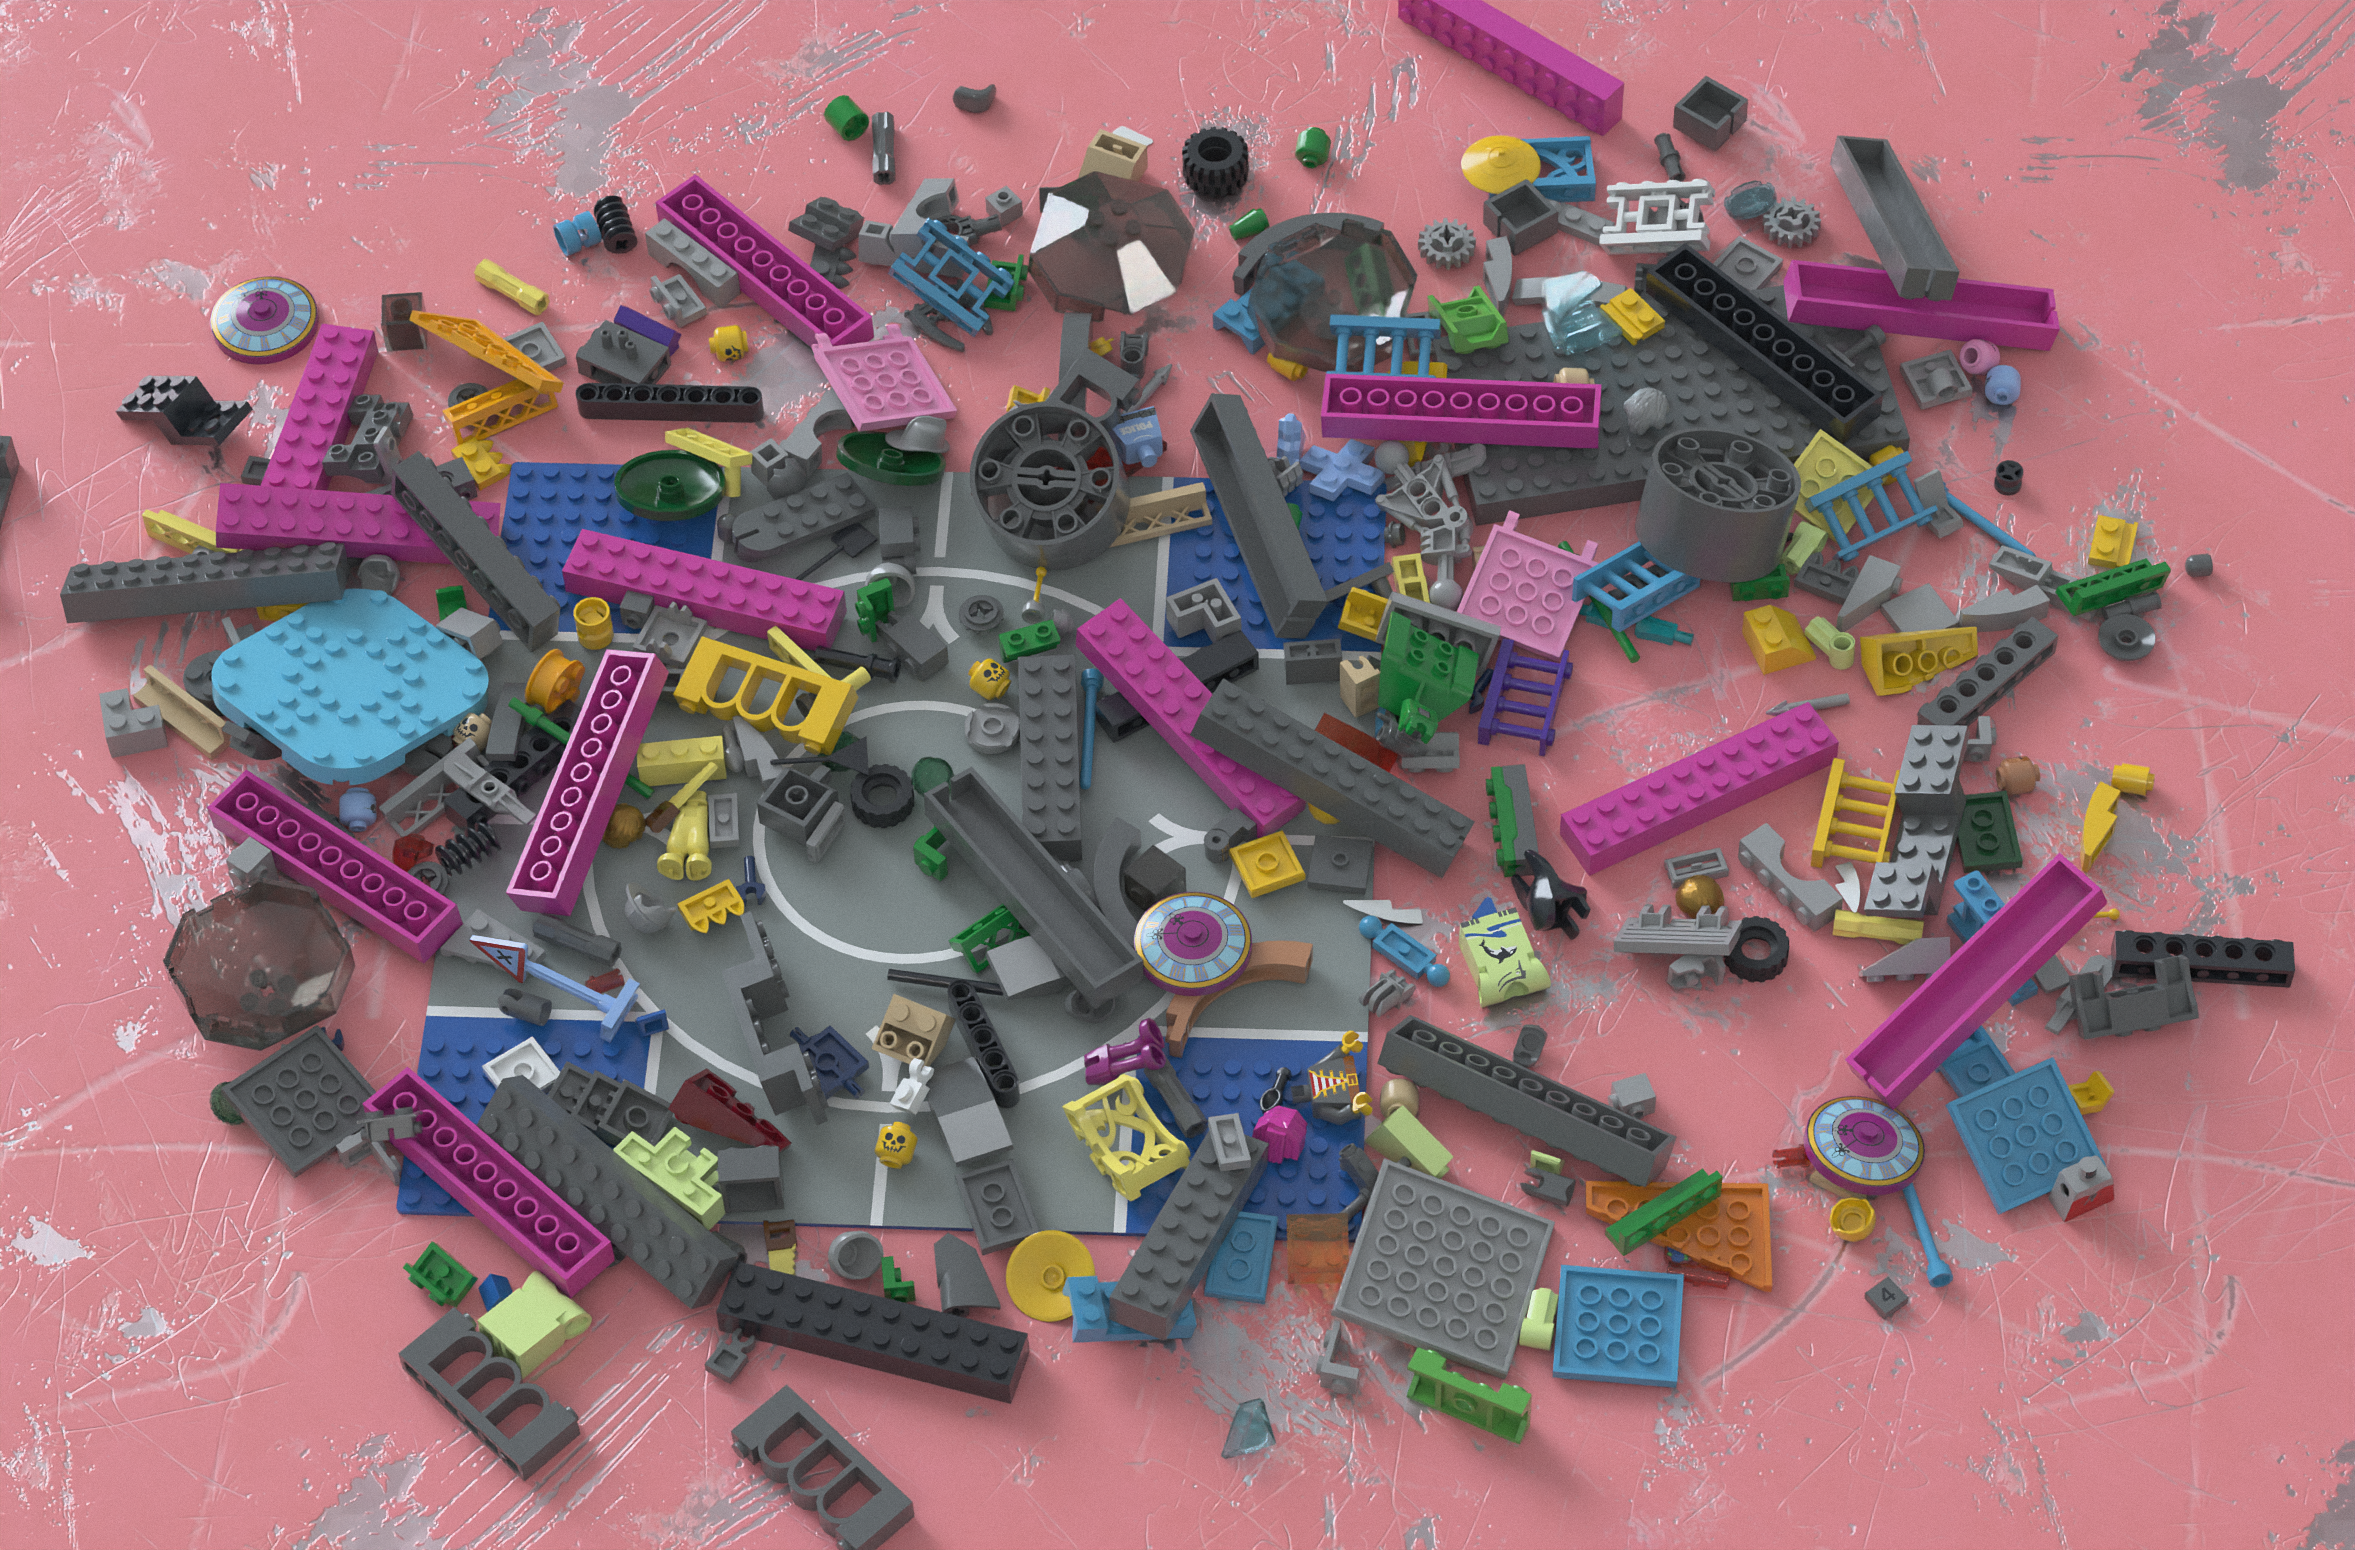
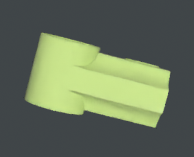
M1801 521L1793 534L1792 542L1784 551L1779 564H1785L1787 573L1791 575L1798 574L1809 556L1823 550L1828 539V532L1805 521Z
M1817 616L1812 619L1805 628V636L1829 656V663L1832 667L1840 670L1850 668L1854 663V637L1849 633L1838 631L1824 617L1820 618Z
M1540 1288L1533 1290L1527 1318L1523 1319L1519 1345L1550 1351L1555 1327L1553 1322L1558 1305V1295L1552 1292L1551 1289Z

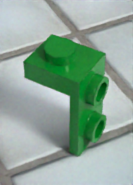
M934 825L925 836H920L913 846L914 861L927 876L932 875L941 882L948 875L947 858L939 853L937 849L947 839Z

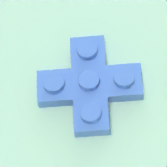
M1350 439L1338 453L1313 445L1300 459L1302 470L1317 475L1310 483V493L1334 501L1347 486L1372 495L1385 480L1384 472L1367 465L1375 456V447Z

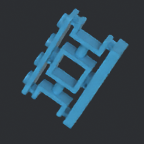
M928 218L916 235L926 242L924 247L914 260L902 252L891 266L888 275L975 338L989 318L988 314L979 309L991 292L1004 299L1015 281L1011 279L1012 275L1003 268L998 269L992 265L990 259L981 252L976 253L969 248V244L962 237H954L946 231L947 227L943 223ZM936 239L949 248L941 260L928 251ZM921 260L934 268L926 280L913 271ZM948 260L969 274V277L957 292L936 277ZM979 271L992 280L984 292L972 283ZM964 292L978 300L970 312L957 303Z
M1974 871L1955 880L1953 885L1964 901L1953 906L1954 912L1947 915L1946 922L1963 944L2005 905L1979 871ZM2030 978L2008 999L2009 1003L2015 1006L2037 995L2038 986Z

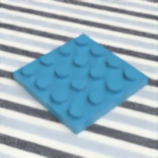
M2054 1057L1946 1104L1947 1110L1998 1215L2051 1192L2059 1172L2079 1163L2084 1157L2098 1156L2106 1167Z
M1561 1265L1552 1378L1677 1388L1684 1275Z

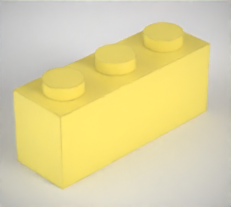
M722 736L641 743L637 750L640 781L648 786L689 783L709 762L715 763L718 768L706 781L727 779Z

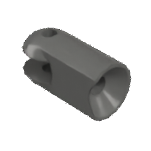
M514 988L506 989L497 1001L498 1008L503 1014L538 1026H544L547 1023L552 1010L551 1000Z
M1535 1167L1528 1168L1523 1172L1530 1177L1540 1180L1539 1188L1527 1183H1520V1187L1525 1194L1568 1207L1574 1193L1575 1179Z

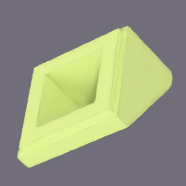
M1532 1150L1530 1168L1535 1167L1558 1175L1561 1174L1565 1160Z

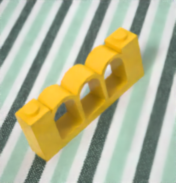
M703 636L673 693L679 703V707L687 713L694 714L698 712L705 715L709 709L713 716L727 721L733 720L734 716H741L743 720L751 724L758 732H766L776 728L783 739L790 743H803L804 749L815 755L820 753L831 755L858 699V695L851 684ZM729 666L747 672L738 693L733 699L725 703L713 702ZM763 678L782 683L773 704L767 711L758 715L748 713ZM799 689L816 694L817 697L803 722L795 726L783 725L784 718Z

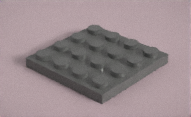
M318 1025L221 1088L222 1096L294 1179L337 1150L336 1145L341 1143L344 1138L361 1131L362 1128H365L364 1123L357 1124V1121L366 1118L363 1103L376 1093Z

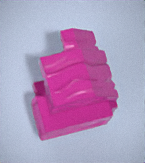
M1276 1106L1259 1118L1252 1137L1269 1143V1162L1272 1161V1163L1277 1162L1279 1164L1282 1163L1284 1158L1298 1160L1305 1145L1307 1122L1297 1110Z

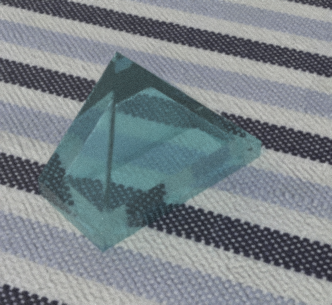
M1258 1398L1239 1403L1221 1454L1224 1459L1244 1455L1276 1444L1265 1403L1262 1399Z

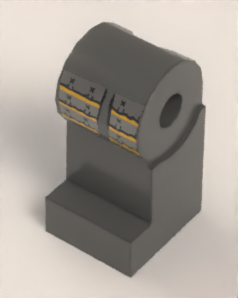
M1235 807L1205 835L1206 858L1212 863L1226 861L1229 857L1230 848L1238 846L1242 841L1247 843L1257 839L1256 823Z

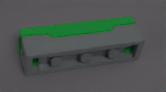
M1525 764L1491 767L1490 779H1486L1485 784L1487 796H1492L1493 802H1489L1490 819L1496 820V825L1492 826L1494 843H1499L1500 849H1496L1497 866L1503 867L1504 877H1512L1514 874L1519 876L1534 875L1524 856L1526 850H1533L1539 854Z

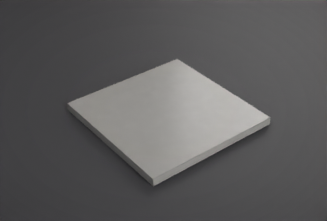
M1384 1158L1331 1315L1424 1350L1436 1351L1442 1357L1505 1380L1555 1222Z

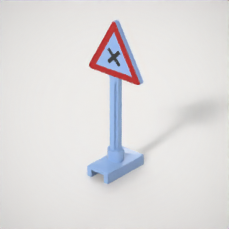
M472 935L469 940L518 982L523 983L525 981L527 971L533 976L596 1006L597 1010L606 1013L607 1015L601 1023L600 1038L608 1042L612 1041L638 999V994L635 992L639 988L640 983L630 978L617 999L607 994L602 995L540 964L529 961L527 959L528 945L525 943Z

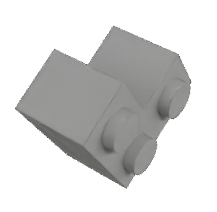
M1217 578L1166 597L1167 620L1178 638L1205 629L1211 641L1215 643L1225 635L1241 630V617Z
M127 688L99 694L105 737L112 758L168 747L165 724L159 705L133 709Z

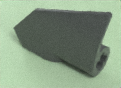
M947 1233L934 1244L942 1312L965 1318L969 1315V1307L1000 1310L1001 1305L976 1249L950 1233Z

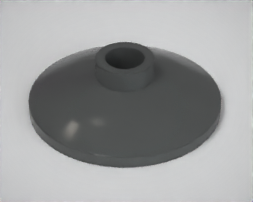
M2119 614L2103 622L2099 629L2098 640L2102 649L2111 657L2123 661H2135L2146 657L2153 650L2156 636L2151 625L2144 619L2131 614Z

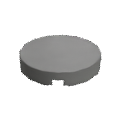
M1000 703L983 704L979 706V709L974 712L972 710L968 714L964 722L965 738L969 745L978 752L1000 754L1010 750L1018 742L1020 737V718L1007 705Z

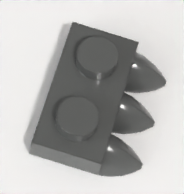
M815 244L810 267L836 288H844L850 283L841 275L853 271L852 267L845 263V261L856 258V254L843 246L831 252Z
M1817 552L1809 556L1795 578L1794 587L1843 605L1859 576L1858 568L1854 565L1840 573L1841 564L1839 559L1831 560L1823 567V555L1821 552Z

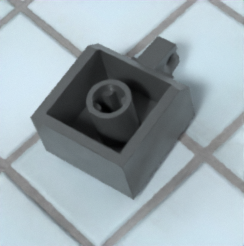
M821 764L809 776L791 767L784 768L757 802L760 824L806 846V842L835 801L839 803L838 791L828 785L832 779L831 769Z

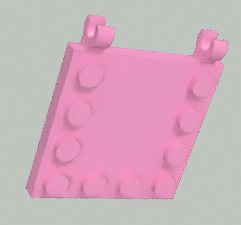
M897 324L886 326L889 335H883V340L832 346L826 333L815 334L818 344H812L811 346L814 358L859 431L908 425L910 421L918 416H931L944 420L955 418L957 409L912 337H904Z
M1509 510L1503 527L1494 524L1457 612L1501 626L1499 640L1502 641L1503 638L1514 640V645L1559 662L1585 601V598L1577 603L1572 601L1573 578L1599 564L1593 561L1598 543L1588 540L1581 556L1515 532L1520 514Z

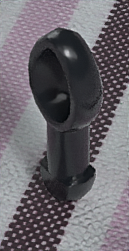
M1286 1067L1280 1068L1276 1073L1277 1078L1272 1088L1263 1093L1260 1099V1109L1263 1114L1276 1106H1282L1284 1101L1282 1093L1287 1082L1292 1077L1290 1069Z

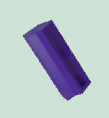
M620 305L614 318L615 324L669 347L670 357L679 348L681 333L629 307Z

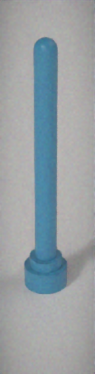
M1943 482L1948 505L2004 546L2036 557L2034 552L1950 494L1946 483Z
M1086 669L1081 674V686L1086 692L1080 787L1084 790L1091 787L1096 718L1095 703L1097 702V693L1104 683V675L1098 669Z
M1912 1182L1902 1190L1929 1263L1926 1275L1930 1286L1936 1288L1943 1287L1953 1280L1950 1266L1945 1264L1943 1260H1940Z

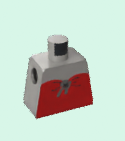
M2098 1156L2084 1157L2079 1163L2059 1172L2049 1195V1201L2062 1220L2067 1222L2113 1201V1178Z

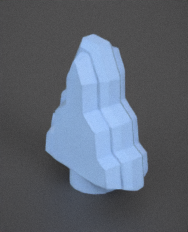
M1288 413L1285 418L1279 420L1276 458L1281 459L1283 456H1286L1290 466L1295 462L1300 463L1306 440L1302 423L1297 420L1294 414Z

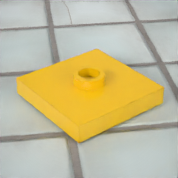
M1283 830L1229 849V855L1251 898L1305 880V872Z

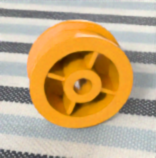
M559 649L549 651L538 662L530 675L525 689L526 703L542 706L547 715L568 699L575 703L580 695V689L578 688L585 673V667L582 662L566 659L563 652Z

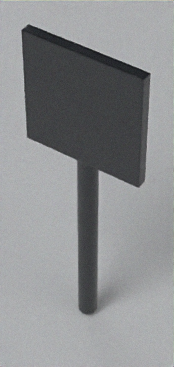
M859 522L847 526L831 537V541L838 547L795 579L802 581L842 550L854 558L878 539Z

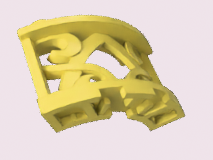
M1122 1074L1114 1081L1062 1107L1078 1140L1082 1141L1085 1139V1144L1093 1151L1089 1157L1103 1176L1105 1174L1110 1175L1113 1180L1112 1187L1123 1197L1133 1201L1141 1196L1139 1190L1181 1167L1186 1170L1190 1163L1189 1157L1191 1154L1187 1145L1175 1138L1155 1116L1143 1096L1144 1089L1137 1078ZM1123 1088L1130 1103L1128 1105L1121 1104L1118 1095L1115 1101V1110H1110L1107 1096ZM1102 1099L1103 1109H1085ZM1105 1123H1107L1110 1133L1107 1137H1101L1098 1131H1105ZM1115 1124L1126 1126L1145 1134V1144L1141 1156L1129 1151L1111 1152L1109 1150L1113 1146L1116 1137ZM1128 1160L1129 1164L1124 1166L1121 1161Z

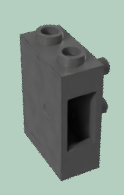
M605 320L599 328L593 331L591 338L576 353L579 373L600 383L656 384L671 366L669 347L608 320Z

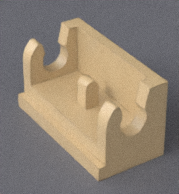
M1359 656V662L1363 665L1361 669H1355L1347 659L1340 662V698L1355 718L1380 707L1377 705L1380 671L1378 669L1375 670L1367 658Z

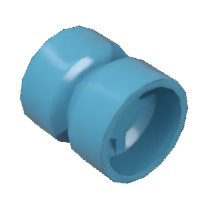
M589 211L574 216L572 222L566 219L553 225L555 238L565 256L581 251L582 246L589 248L602 241L598 225Z

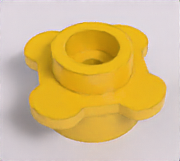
M1101 337L1091 342L1090 350L1099 356H1103L1113 350L1110 342L1114 338L1106 341L1104 337Z

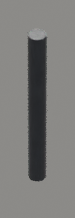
M889 969L887 979L890 981L948 988L952 981L961 979ZM968 980L973 985L976 993L1004 996L1000 985L997 983Z

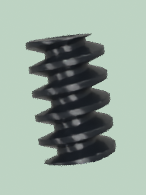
M610 195L599 199L594 205L593 212L604 247L609 252L616 254L631 251L636 247L638 241L627 206L619 196Z
M476 822L474 829L471 827L465 829V836L458 833L455 835V841L452 839L446 840L445 847L442 845L436 846L435 854L449 876H452L451 871L453 869L459 875L463 874L462 864L471 869L472 858L481 863L482 857L480 853L482 852L491 857L490 847L492 846L497 851L502 850L495 831L487 822H484V824Z

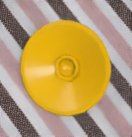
M1496 135L1473 143L1465 151L1461 166L1465 178L1473 186L1488 193L1499 194L1526 179L1532 184L1540 173L1541 161L1536 150L1527 142L1512 136Z
M1058 1230L1037 1232L1025 1238L1010 1256L1006 1269V1284L1009 1295L1017 1308L1033 1319L1045 1322L1064 1320L1073 1315L1070 1299L1068 1296H1064L1062 1291L1067 1277L1095 1276L1094 1262L1085 1245L1071 1234Z

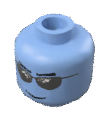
M355 787L346 790V793L339 799L340 822L348 826L349 830L353 832L365 831L368 826L376 822V797L369 793V790L366 788Z

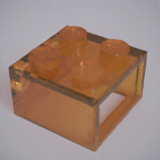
M1348 1213L1287 1214L1288 1284L1342 1283L1349 1262Z

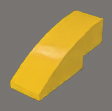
M2101 781L2092 794L2087 807L2081 837V868L2086 873L2113 836L2118 817L2114 812L2118 808L2121 791Z

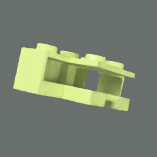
M676 1127L655 1147L632 1131L613 1149L620 1157L708 1230L725 1215L722 1195L713 1189L718 1183V1172L716 1171L718 1168V1157L706 1148L700 1151L699 1157L693 1155L686 1150L692 1144L691 1138Z

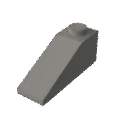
M1869 555L1838 614L1836 629L1840 632L1847 631L1879 610L1881 604L1890 601L1893 593L1898 594L1903 583V579L1900 578L1901 566Z

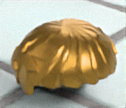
M627 803L615 804L602 837L603 842L612 848L621 849L627 848L630 842H634L637 839L640 840L646 829L645 818L642 812Z
M1706 875L1688 877L1675 894L1678 908L1683 913H1688L1692 919H1696V915L1702 906H1710L1711 914H1716L1720 906H1724V895L1720 886L1715 880Z

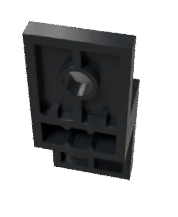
M149 375L139 382V387L132 394L127 395L122 400V405L115 412L121 420H153L171 445L220 446L253 409L247 401L214 400L197 376Z

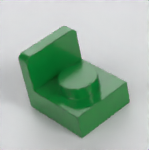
M462 585L448 586L435 590L440 622L459 608L467 609Z
M893 1256L881 1257L885 1298L904 1303L915 1301L914 1281L902 1282L900 1267L894 1268Z

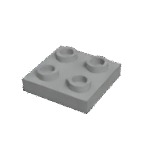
M1951 349L1900 363V372L1921 410L1972 396V387Z

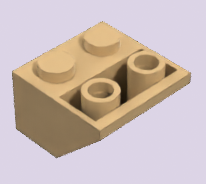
M1100 129L1087 148L1077 180V186H1092L1093 192L1124 203L1148 168L1147 146Z
M893 994L872 1049L908 1064L915 1058L923 1060L924 1065L922 1068L924 1066L929 1067L944 1049L956 1019Z

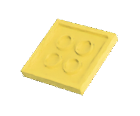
M1820 429L1794 463L1801 478V490L1794 513L1809 524L1828 532V537L1837 543L1823 514L1819 513L1818 510L1809 513L1804 503L1809 497L1858 475L1873 466ZM1887 476L1882 478L1883 483L1881 485L1885 483L1888 478ZM1867 486L1857 490L1859 493L1857 498L1864 510L1874 498L1872 490H1868ZM1840 498L1833 502L1834 506L1832 509L1845 534H1847L1857 520L1847 501L1844 502Z

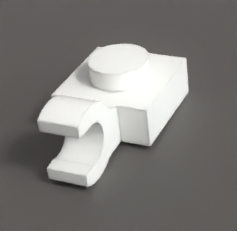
M916 1058L912 1060L909 1066L910 1079L903 1078L896 1089L890 1105L897 1110L916 1115L930 1090L925 1085L932 1077L934 1069L928 1066L922 1068L924 1065L923 1060Z

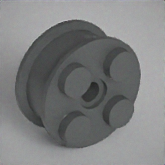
M214 650L196 657L188 664L183 674V683L188 694L220 717L225 715L221 713L214 703L211 676L213 665L223 652Z

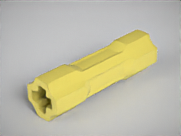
M483 259L476 266L474 274L475 280L491 289L498 290L535 315H541L547 309L550 302L549 294L517 279L489 259Z
M1836 909L1833 935L1852 938L1861 936L1884 939L1906 945L1916 938H1922L1924 921L1908 918L1891 919L1866 916L1859 912L1854 913L1848 910Z

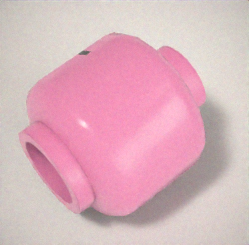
M1973 339L1963 345L1959 360L1963 369L1968 373L1986 376L1991 368L1999 365L2000 353L1994 343L1987 340Z

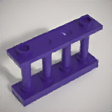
M1503 638L1478 726V744L1489 746L1491 736H1497V733L1540 741L1539 756H1545L1547 746H1553L1556 730L1552 728L1565 679L1570 680L1572 676L1573 663L1569 662V650L1563 651L1560 663L1518 656V652H1513L1514 640ZM1521 667L1557 674L1555 685L1512 678V674H1509L1510 668ZM1515 689L1551 696L1549 707L1506 700V697L1503 696L1504 690ZM1503 711L1545 718L1543 729L1540 730L1500 722V719H1497L1498 713H1503Z

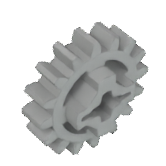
M1792 196L1791 201H1787L1782 197L1781 203L1775 201L1772 207L1763 215L1762 225L1764 226V234H1769L1770 241L1778 239L1779 246L1784 242L1787 243L1788 248H1791L1793 243L1802 247L1803 241L1810 244L1812 243V237H1818V231L1821 226L1820 212L1814 211V204L1805 205L1806 199L1804 198L1797 202L1794 196Z
M1447 218L1443 219V223L1433 220V226L1426 224L1424 231L1419 232L1418 250H1420V257L1426 258L1428 265L1435 262L1437 269L1441 265H1445L1446 269L1450 270L1453 264L1460 268L1461 261L1468 263L1469 256H1474L1476 248V237H1473L1474 231L1472 229L1467 230L1466 223L1458 225V219L1453 220L1452 223H1449Z

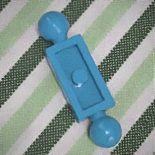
M1372 915L1366 916L1360 921V933L1365 938H1375L1372 948L1418 980L1425 973L1427 974L1428 982L1434 987H1443L1449 982L1450 972L1448 968L1442 964H1434L1437 955L1393 923L1383 929L1379 918Z

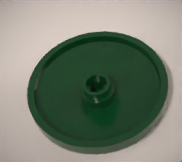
M853 432L842 436L838 441L836 457L839 462L849 470L872 480L902 486H924L934 484L944 476L946 460L941 453L905 451L894 448L885 441L887 432Z
M682 450L654 451L629 460L618 470L614 480L615 496L624 509L639 517L657 521L686 520L711 511L722 501L725 495V475L717 463L691 452Z

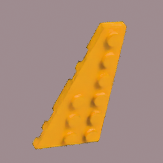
M412 310L410 321L464 349L471 357L482 359L531 385L536 392L541 394H549V391L561 393L564 384L561 380L480 321Z

